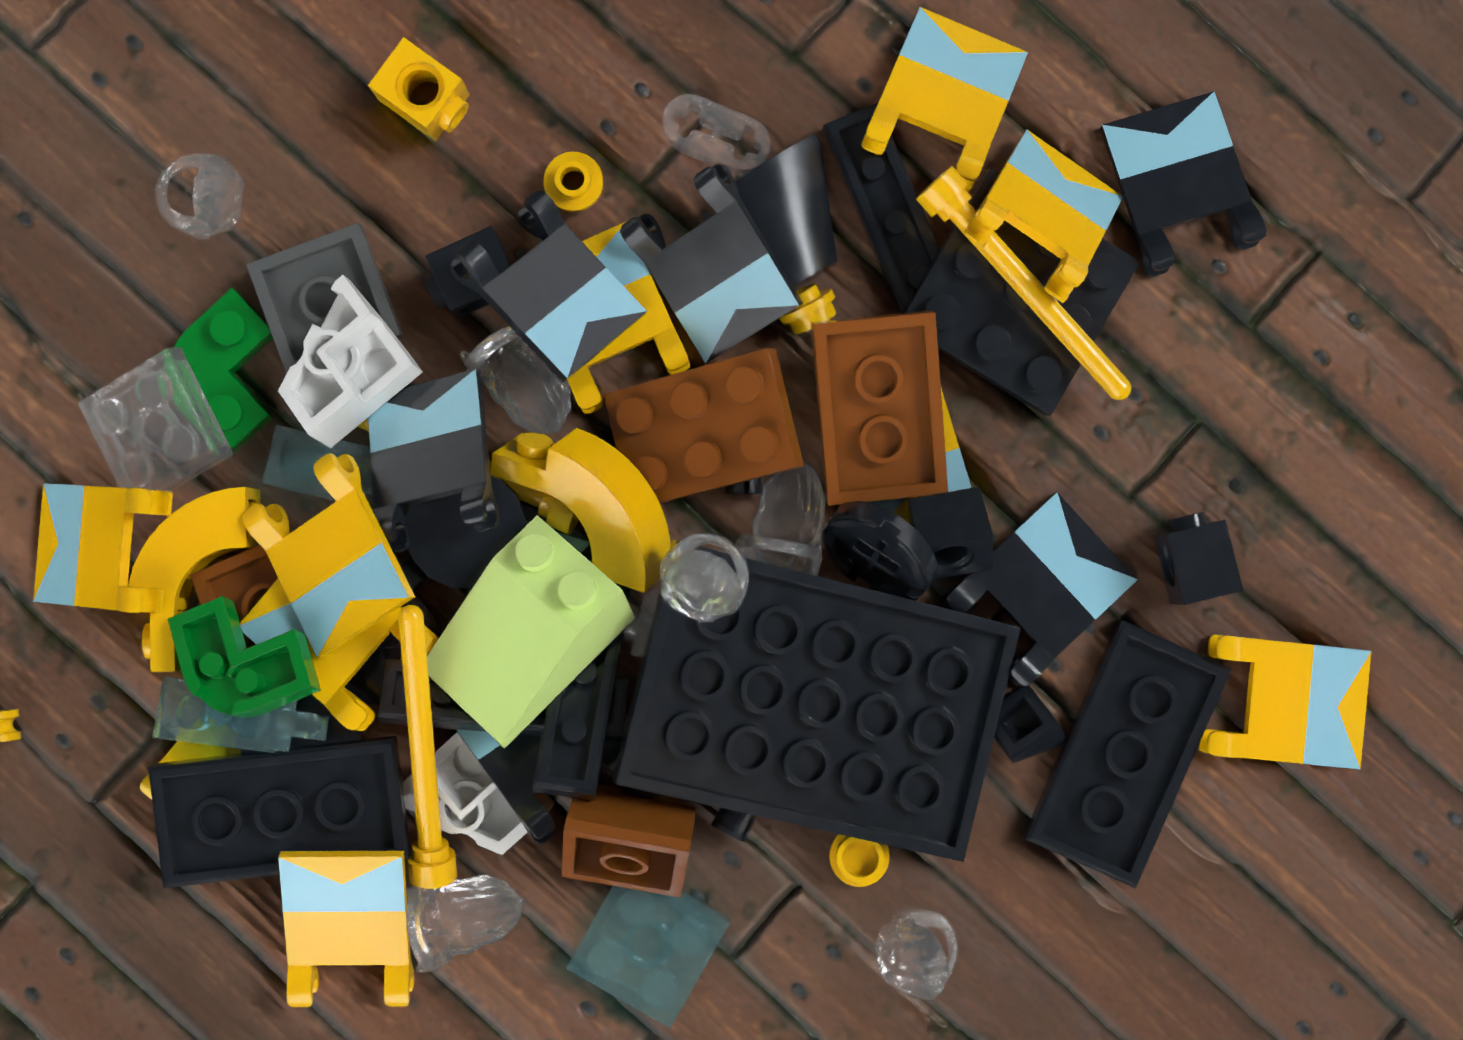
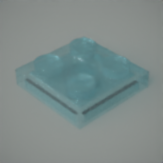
M612 886L566 969L671 1029L728 928L730 918L682 892L681 898Z

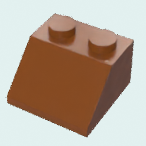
M598 785L595 801L572 799L563 830L562 877L681 898L697 807L686 806L681 800L671 796L657 795L646 799L626 795L621 789L613 786Z

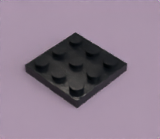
M992 168L984 172L971 194L972 198L968 201L976 211L983 203L999 175ZM1004 220L1002 225L995 230L996 234L1045 287L1061 259ZM954 224L902 313L934 311L936 313L939 352L1040 414L1051 416L1081 364ZM1102 238L1088 265V274L1084 281L1078 287L1073 288L1064 303L1057 300L1093 341H1095L1139 266L1140 261Z

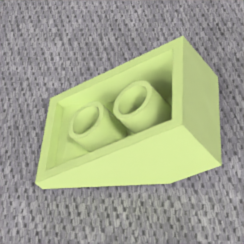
M537 515L492 558L427 655L428 675L505 749L635 619V616L623 590Z

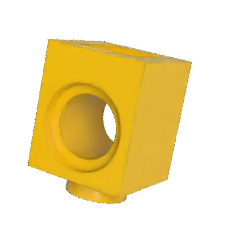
M404 37L368 84V87L381 103L435 142L444 130L448 133L452 132L460 124L469 108V103L466 102V99L470 93L463 80ZM432 82L439 85L438 94L432 102L426 105L411 103V94L419 84Z

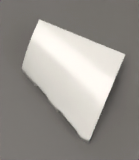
M344 275L340 276L331 287V290L338 295L322 326L318 327L312 324L303 341L304 351L301 358L295 365L289 368L278 389V392L307 434L329 448H332L423 372L375 309Z
M454 734L435 752L441 830L449 834L463 833L469 835L475 840L477 845L503 855L527 831L459 734ZM411 774L402 783L405 808L415 813ZM539 793L535 796L548 812L555 804L548 794Z

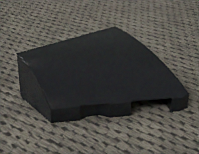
M812 134L735 181L740 199L795 290L802 288L837 263L821 145L816 135Z

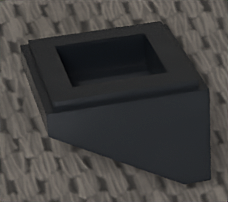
M1022 685L1003 698L994 739L1012 764L1058 747L1066 741L1061 726L1030 685Z

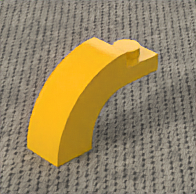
M576 428L556 443H553L552 439L544 434L533 432L521 433L492 453L490 474L549 494L570 508L580 520L587 533L591 546L592 564L614 583L645 593L664 575L671 540L663 510L655 493L640 471L628 458L609 443L589 432Z
M249 487L228 488L198 497L168 516L155 529L142 547L134 563L128 586L164 589L163 612L161 614L150 613V623H146L142 631V650L144 657L150 659L151 672L181 671L168 618L191 609L195 588L190 575L209 567L214 561L228 553L251 549L260 545L247 531L242 520L243 514L247 509L255 504H261L259 489Z

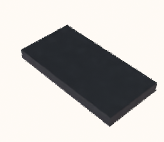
M1118 620L1023 837L1028 841L1136 889L1232 669L1126 621Z
M397 735L155 763L148 767L163 888L279 875L278 856L281 851H404V860L409 859L411 855Z

